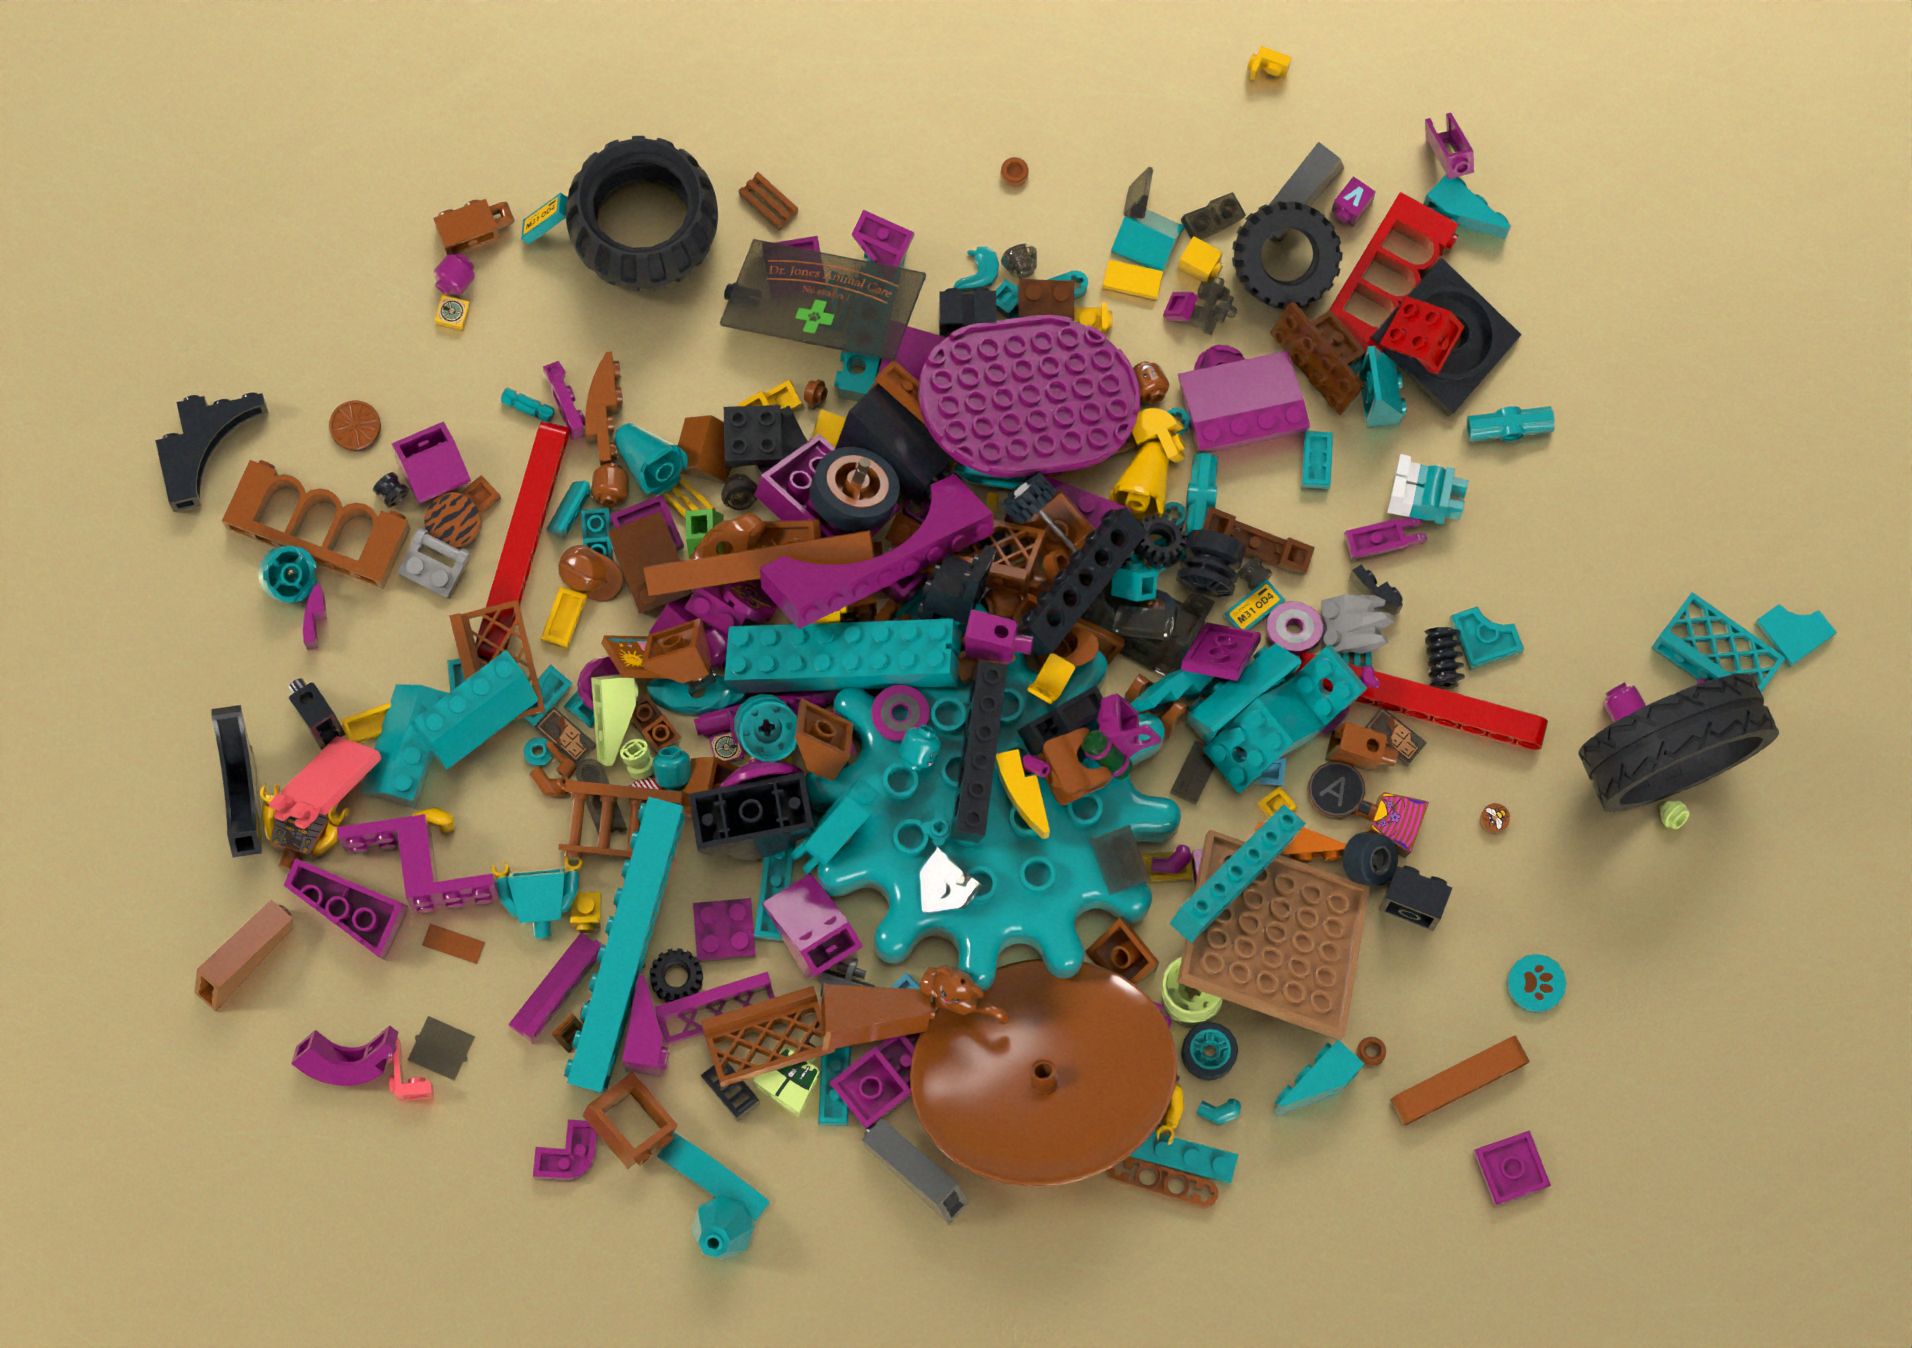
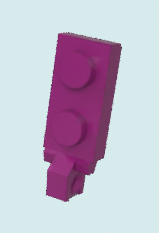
M559 361L543 366V372L551 388L554 401L566 427L570 428L569 434L571 439L576 440L583 437L585 417L582 411L576 410L573 404L575 396L571 386H565L563 380L566 376V371Z

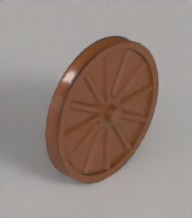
M358 400L348 401L339 405L333 411L329 421V430L332 438L339 446L348 450L367 448L375 442L381 429V422L377 411L370 404Z

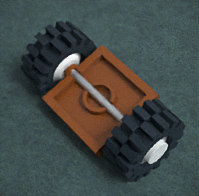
M1039 472L1029 476L1027 480H1023L1019 486L1017 485L1014 491L1010 492L1007 495L1008 497L1004 499L1002 508L1017 524L1046 530V537L1039 553L1043 558L1056 550H1062L1070 557L1076 550L1082 548L1086 543L1084 541L1085 537L1095 528L1064 492L1059 490L1056 493V489ZM1029 536L1025 537L1031 545L1034 544L1037 539Z

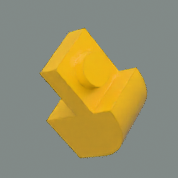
M1157 408L1145 409L1138 413L1132 430L1138 445L1142 446L1144 443L1151 441H1161L1168 459L1177 463L1186 458L1183 453V449L1186 448L1181 436L1178 433L1175 434L1184 429V426L1176 417Z

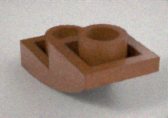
M648 694L636 702L630 721L657 755L661 749L670 747L681 739L679 733L667 717L661 713Z

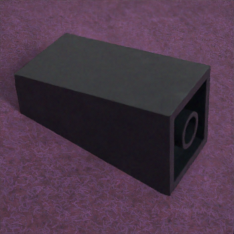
M879 383L849 410L835 449L858 447L872 451L884 458L897 474L900 485L899 492L919 505L926 497L931 498L930 485L953 474L954 469L951 466L954 458L939 446L927 427Z

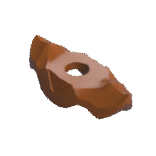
M745 513L735 519L722 521L705 534L689 559L719 555L717 546L720 542L730 543L733 547V552L755 549L765 533L766 525L759 517L752 513Z

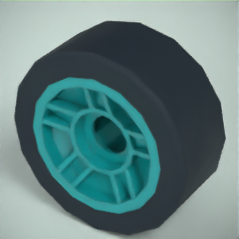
M1213 1022L1198 1024L1191 1029L1183 1041L1181 1050L1183 1064L1189 1073L1198 1079L1208 1081L1220 1079L1228 1074L1234 1066L1238 1054L1237 1041L1231 1031L1223 1025ZM1207 1045H1211V1049L1216 1051L1213 1056H1207L1204 1053Z

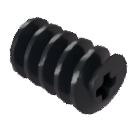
M1450 627L1427 629L1424 631L1428 634L1425 638V643L1429 645L1426 649V654L1430 656L1427 660V665L1431 667L1428 671V676L1432 678L1429 686L1443 690L1455 688L1458 686L1457 681L1465 678L1464 674L1456 673V670L1464 667V663L1455 662V659L1463 656V652L1454 651V648L1462 645V641L1453 640V637L1461 634V630Z

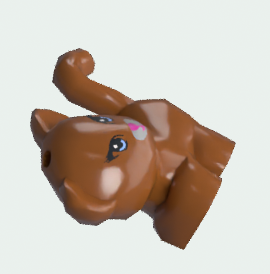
M942 965L938 968L928 967L920 981L921 992L932 996L933 1002H935V1006L938 1009L952 1011L960 1015L973 1012L984 1013L997 1018L1001 1024L1009 1022V1016L1002 1007L979 1001L978 998L984 996L983 991L964 970Z

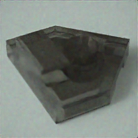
M937 848L920 871L922 911L925 914H932L945 910L965 909L982 887V884L943 850Z

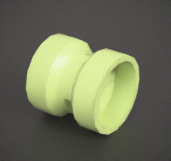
M634 739L622 746L620 755L626 764L629 775L633 779H645L654 773V758L650 754L646 741Z

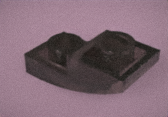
M1232 192L1209 201L1208 205L1184 214L1181 222L1191 239L1195 236L1202 240L1245 218L1246 214Z

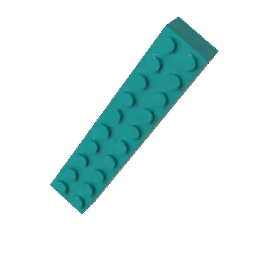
M648 797L647 803L642 802L638 814V820L641 823L639 832H633L630 841V848L633 851L631 860H625L621 876L625 879L623 888H617L613 905L617 907L614 917L609 916L605 933L609 936L606 945H601L597 957V962L601 964L598 974L593 973L589 984V990L592 992L590 1003H584L580 1017L584 1021L582 1031H576L572 1048L576 1049L573 1060H568L564 1076L568 1078L567 1083L572 1086L600 1094L608 1090L634 1000L638 974L641 975L687 814L681 805Z

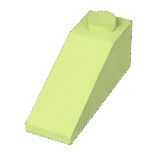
M621 674L591 678L598 764L613 766L636 706L635 697L638 696V685L634 678H623Z

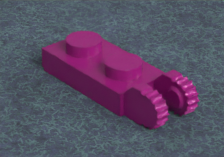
M1398 518L1345 531L1344 536L1351 560L1399 550L1427 541L1426 533L1405 536L1403 531L1422 525V519L1407 518L1400 520Z

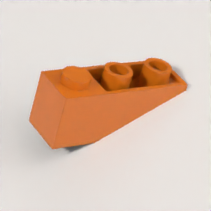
M1257 822L1256 827H1255V832H1256L1265 822ZM1303 827L1294 841L1280 855L1302 863L1311 862L1312 858L1323 857L1324 861H1334L1341 859L1347 844Z

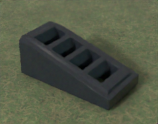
M729 1063L724 1067L727 1071L724 1076L736 1072ZM714 1065L701 1074L703 1080L737 1122L760 1104V1100L744 1081L730 1084L721 1091L719 1089V1079L715 1082L711 1079V1077L717 1074ZM739 1086L741 1090L728 1099L726 1095ZM746 1095L748 1099L735 1108L733 1104Z

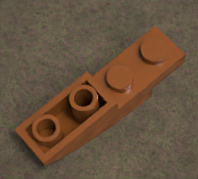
M612 351L606 352L599 363L591 382L586 403L587 444L598 443L600 466L605 463H612V459L617 458L615 442H610L609 432H614L613 414H619L618 404H623L622 387H616L615 379L621 377L619 361H614Z

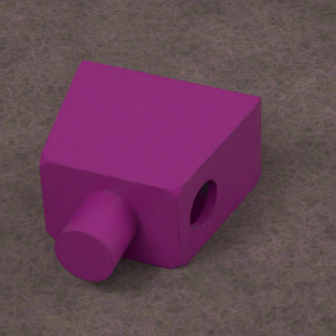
M971 610L965 634L966 657L1011 663L1014 651L1031 654L1034 637L1018 634V625L1014 620Z

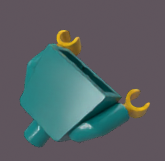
M567 856L565 868L511 873L507 862H504L506 866L505 871L497 873V868L494 864L492 872L497 879L498 896L503 906L511 916L518 917L520 923L532 922L534 938L551 936L550 921L561 919L562 913L570 910L578 894L582 858L579 857V864L574 867L569 865V856Z

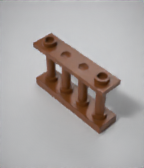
M566 780L565 792H571V798H574L569 844L560 843L558 850H565L564 856L582 858V852L632 857L633 851L630 848V841L633 832H639L641 823L638 820V814L642 802L646 803L648 797L674 804H682L683 792ZM589 794L600 795V801H603L598 847L580 845L585 799L588 800ZM618 797L629 798V804H632L627 850L609 848L614 802L617 803Z

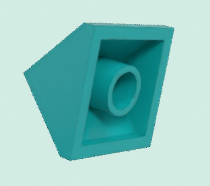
M1134 203L1124 216L1111 252L1140 266L1163 271L1185 226Z

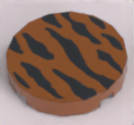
M456 492L444 493L435 498L428 506L424 517L425 530L428 531L429 535L457 549L464 548L473 539L475 540L482 525L481 512L475 502L466 495Z

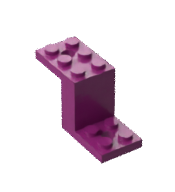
M425 814L337 827L338 838L344 850L350 851L351 854L365 853L368 851V848L373 847L389 850L396 848L397 844H399L405 896L411 909L417 910V913L432 912L434 907L445 905L448 909L460 908L464 906L463 903L475 901V904H487L493 901L492 898L499 897L493 874L438 881L432 832Z

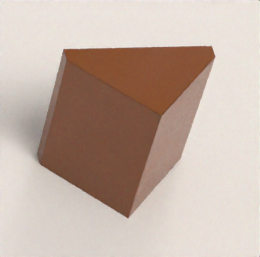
M712 415L685 418L678 446L686 453L688 466L686 470L682 468L680 474L726 485L730 468L725 466L724 422Z
M1123 916L1085 951L1096 965L1123 976L1136 986L1154 973L1159 964L1157 958Z

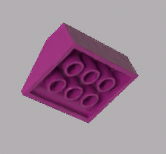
M1288 351L1178 374L1186 412L1190 420L1189 426L1196 454L1213 453L1302 434L1310 428L1304 398Z
M820 434L761 475L754 496L780 520L819 519L821 538L856 533L845 531L829 524L817 513L811 502L810 485L817 465L827 453L835 450V447ZM895 504L891 516L882 526L871 530V537L900 510L898 504Z

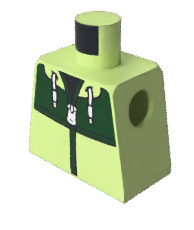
M808 1042V1044H807V1045H809V1046H811V1047H814V1048L816 1047L815 1045H813V1044L810 1043V1042ZM785 1047L779 1054L790 1056L794 1054V1051ZM813 1058L756 1076L753 1079V1085L800 1117L820 1077V1070L812 1065L816 1059Z

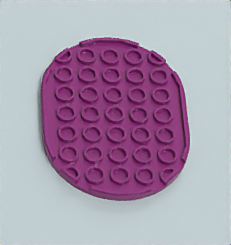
M1035 315L997 320V323L971 324L952 332L949 337L936 345L927 358L919 380L918 400L921 415L928 431L939 446L952 458L984 474L1015 478L1033 476L1039 472L1041 474L1086 468L1098 464L1115 454L1127 441L1135 426L1140 409V390L1137 377L1128 358L1121 349H1117L1106 338L1107 336L1090 325L1085 326L1071 321L1069 317Z

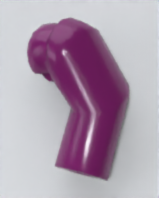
M1027 754L1021 759L1023 771L1026 775L1036 774L1040 777H1046L1050 772V765L1040 760L1037 756Z
M1178 845L1176 851L1168 859L1152 857L1151 872L1179 873L1190 863L1192 858L1190 848L1187 845Z

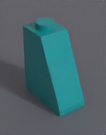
M860 777L828 808L802 848L826 865L870 816L883 795Z

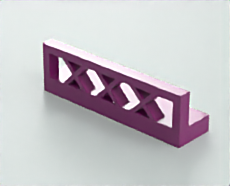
M581 932L508 1024L509 1027L533 1044L595 965L599 949L603 944L597 940L592 941Z
M768 971L655 1006L666 1045L704 1034L702 1025L693 1021L700 1010L706 1009L714 1013L715 1016L724 1014L721 1011L726 1002L732 1000L742 1004L743 1007L752 1005L750 1001L754 993L764 990L767 991L769 999L775 998ZM748 996L746 1001L740 999L742 997ZM720 1004L718 1010L712 1008L713 1006ZM692 1013L690 1019L684 1016ZM679 1018L687 1022L682 1033L673 1036L669 1035L665 1021ZM691 1025L696 1027L695 1029L688 1031Z

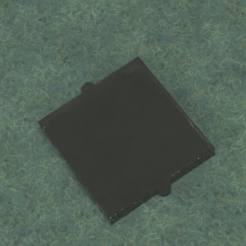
M428 1016L420 1034L415 1036L416 1042L407 1060L455 1081L463 1062L468 1061L467 1054L475 1036Z

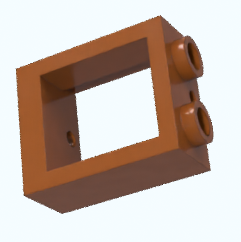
M633 1072L588 1104L582 1115L627 1169L636 1163L641 1166L653 1155L651 1151L658 1146L663 1149L675 1138L673 1133L678 1126ZM630 1094L660 1128L659 1131L636 1148L629 1143L605 1115L607 1111Z

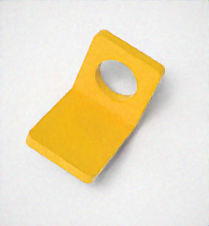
M1051 653L1036 680L1028 687L1027 691L1049 704L1055 703L1062 694L1076 666L1057 654Z

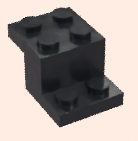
M986 545L981 555L975 554L972 563L950 554L946 555L942 564L937 562L931 576L933 581L928 579L924 586L922 595L926 598L925 601H921L916 617L920 618V620L936 619L937 614L967 625L971 610H975L985 591L997 549Z

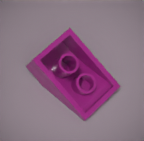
M638 974L622 1062L626 1072L660 1077L662 1069L667 1070L670 1052H668V1047H665L645 976Z

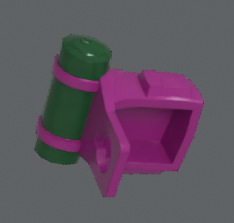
M1117 693L1101 700L1098 714L1099 731L1088 733L1081 747L1088 758L1096 761L1101 767H1108L1113 778L1123 780L1132 771L1133 765L1130 757L1144 748L1161 743V737L1149 725L1139 727L1138 712ZM1145 734L1150 736V738L1140 741L1139 735Z

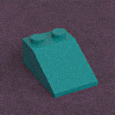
M1368 346L1359 372V378L1364 383L1361 395L1366 428L1400 425L1403 415H1406L1407 412L1405 398H1400L1399 388L1403 386L1401 371L1397 372L1395 362L1375 346Z

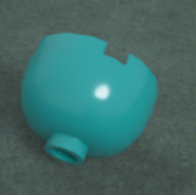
M285 545L273 548L264 555L259 564L258 579L260 586L265 594L276 601L287 603L302 601L311 594L316 585L317 578H314V568H317L316 562L310 553L301 547Z

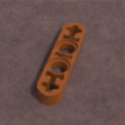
M1130 1156L1122 1160V1162H1124L1123 1167L1129 1170L1133 1169V1164L1139 1166L1135 1172L1134 1181L1128 1180L1131 1176L1130 1173L1122 1172L1120 1176L1115 1175V1169L1109 1168L1106 1170L1110 1180L1116 1183L1199 1208L1211 1207L1218 1198L1217 1186L1209 1180ZM1150 1169L1154 1171L1156 1181L1151 1185L1143 1184L1139 1178L1142 1170ZM1180 1178L1185 1185L1184 1191L1178 1194L1172 1193L1168 1188L1169 1180ZM1190 1181L1196 1183L1193 1187L1195 1190L1202 1191L1204 1187H1208L1209 1193L1213 1195V1198H1207L1203 1202L1200 1200L1201 1195L1193 1192L1191 1198L1185 1197L1190 1189Z

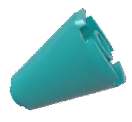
M633 423L622 425L617 429L614 437L615 445L638 485L646 494L662 495L679 483L682 479L679 476L682 468L686 470L688 466V457L683 449Z

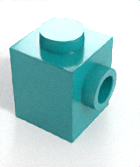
M1126 561V564L1121 566L1112 577L1111 595L1133 601L1156 599L1158 571L1143 567L1142 562Z

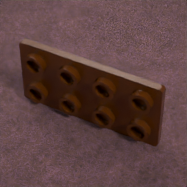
M1291 302L1270 330V334L1284 351H1288L1293 363L1300 368L1310 383L1327 400L1328 404L1339 415H1342L1364 387V383L1350 368V365L1361 359L1366 351L1331 310L1310 321L1295 302Z

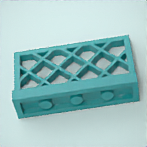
M1691 592L1652 645L1654 650L1698 681L1700 678L1713 680L1732 674L1748 673L1757 676L1758 687L1761 692L1786 659V657L1693 592ZM1691 602L1702 610L1703 617L1690 618L1688 606ZM1711 622L1723 624L1727 634L1714 635ZM1705 623L1708 636L1694 637L1692 624ZM1686 625L1688 637L1679 638L1671 632V629L1674 626ZM1743 638L1749 643L1750 650L1737 652L1734 639ZM1728 640L1731 652L1718 653L1715 641ZM1709 641L1712 654L1703 655L1698 651L1696 643ZM1767 655L1776 663L1773 667L1761 668L1758 656ZM1752 656L1755 669L1742 670L1739 657ZM1733 658L1735 671L1723 669L1720 659Z

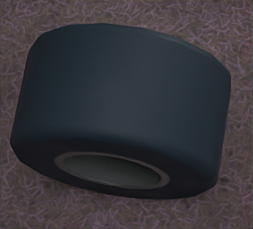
M1358 833L1348 841L1343 853V868L1346 875L1352 882L1363 885H1385L1391 880L1398 864V851L1395 843L1388 836L1382 834Z

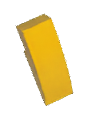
M1018 749L996 754L995 765L1013 806L1030 828L1042 839L1049 838L1050 829L1037 775L1025 777Z

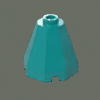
M719 1195L699 1205L692 1224L691 1233L703 1254L727 1260L748 1249L756 1223L744 1202L739 1200L733 1201L728 1199L729 1197Z

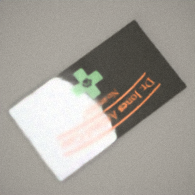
M753 239L723 316L720 319V325L894 361L926 279V273Z

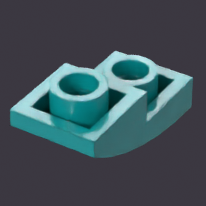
M610 509L581 510L583 546L589 547L613 560V548L607 533L608 530H611Z

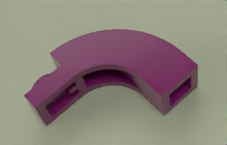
M389 1025L369 1043L360 1047L350 1048L331 1042L315 1030L296 1046L291 1064L307 1076L327 1084L340 1086L363 1084L376 1079L384 1073L387 1060L397 1049L396 1041L399 1032Z

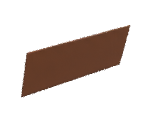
M433 924L429 925L422 943L423 946L475 964H477L485 944L483 941Z

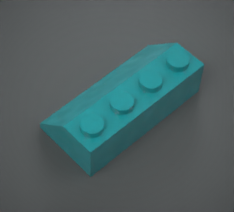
M1276 643L1270 648L1267 646L1262 647L1254 654L1253 658L1255 660L1245 667L1238 681L1229 680L1226 684L1220 681L1209 691L1212 694L1204 701L1201 698L1195 701L1188 708L1190 713H1188L1186 722L1208 745L1256 698L1291 680L1296 675L1302 661Z
M505 650L413 720L411 725L444 768L448 770L539 699L525 673L508 651Z
M396 684L390 701L391 706L387 709L381 727L383 729L378 736L374 748L379 751L382 759L365 775L360 793L416 809L434 753L412 727L411 723L420 714L446 696L447 692L423 685Z

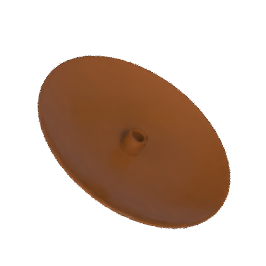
M1042 958L1024 960L998 967L994 984L989 990L983 992L984 996L978 999L981 1002L1002 1007L1009 1016L1007 1024H1001L997 1018L989 1014L973 1012L960 1015L937 1008L934 1020H929L927 1031L921 1032L916 1043L910 1071L911 1094L919 1121L928 1136L946 1156L963 1168L987 1179L1011 1185L1037 1187L1062 1185L1094 1176L1118 1164L1136 1151L1160 1124L1170 1104L1176 1083V1049L1169 1026L1159 1008L1139 987L1123 976L1087 962H1083L1081 969L1076 975L1067 979L1053 976L1046 968Z

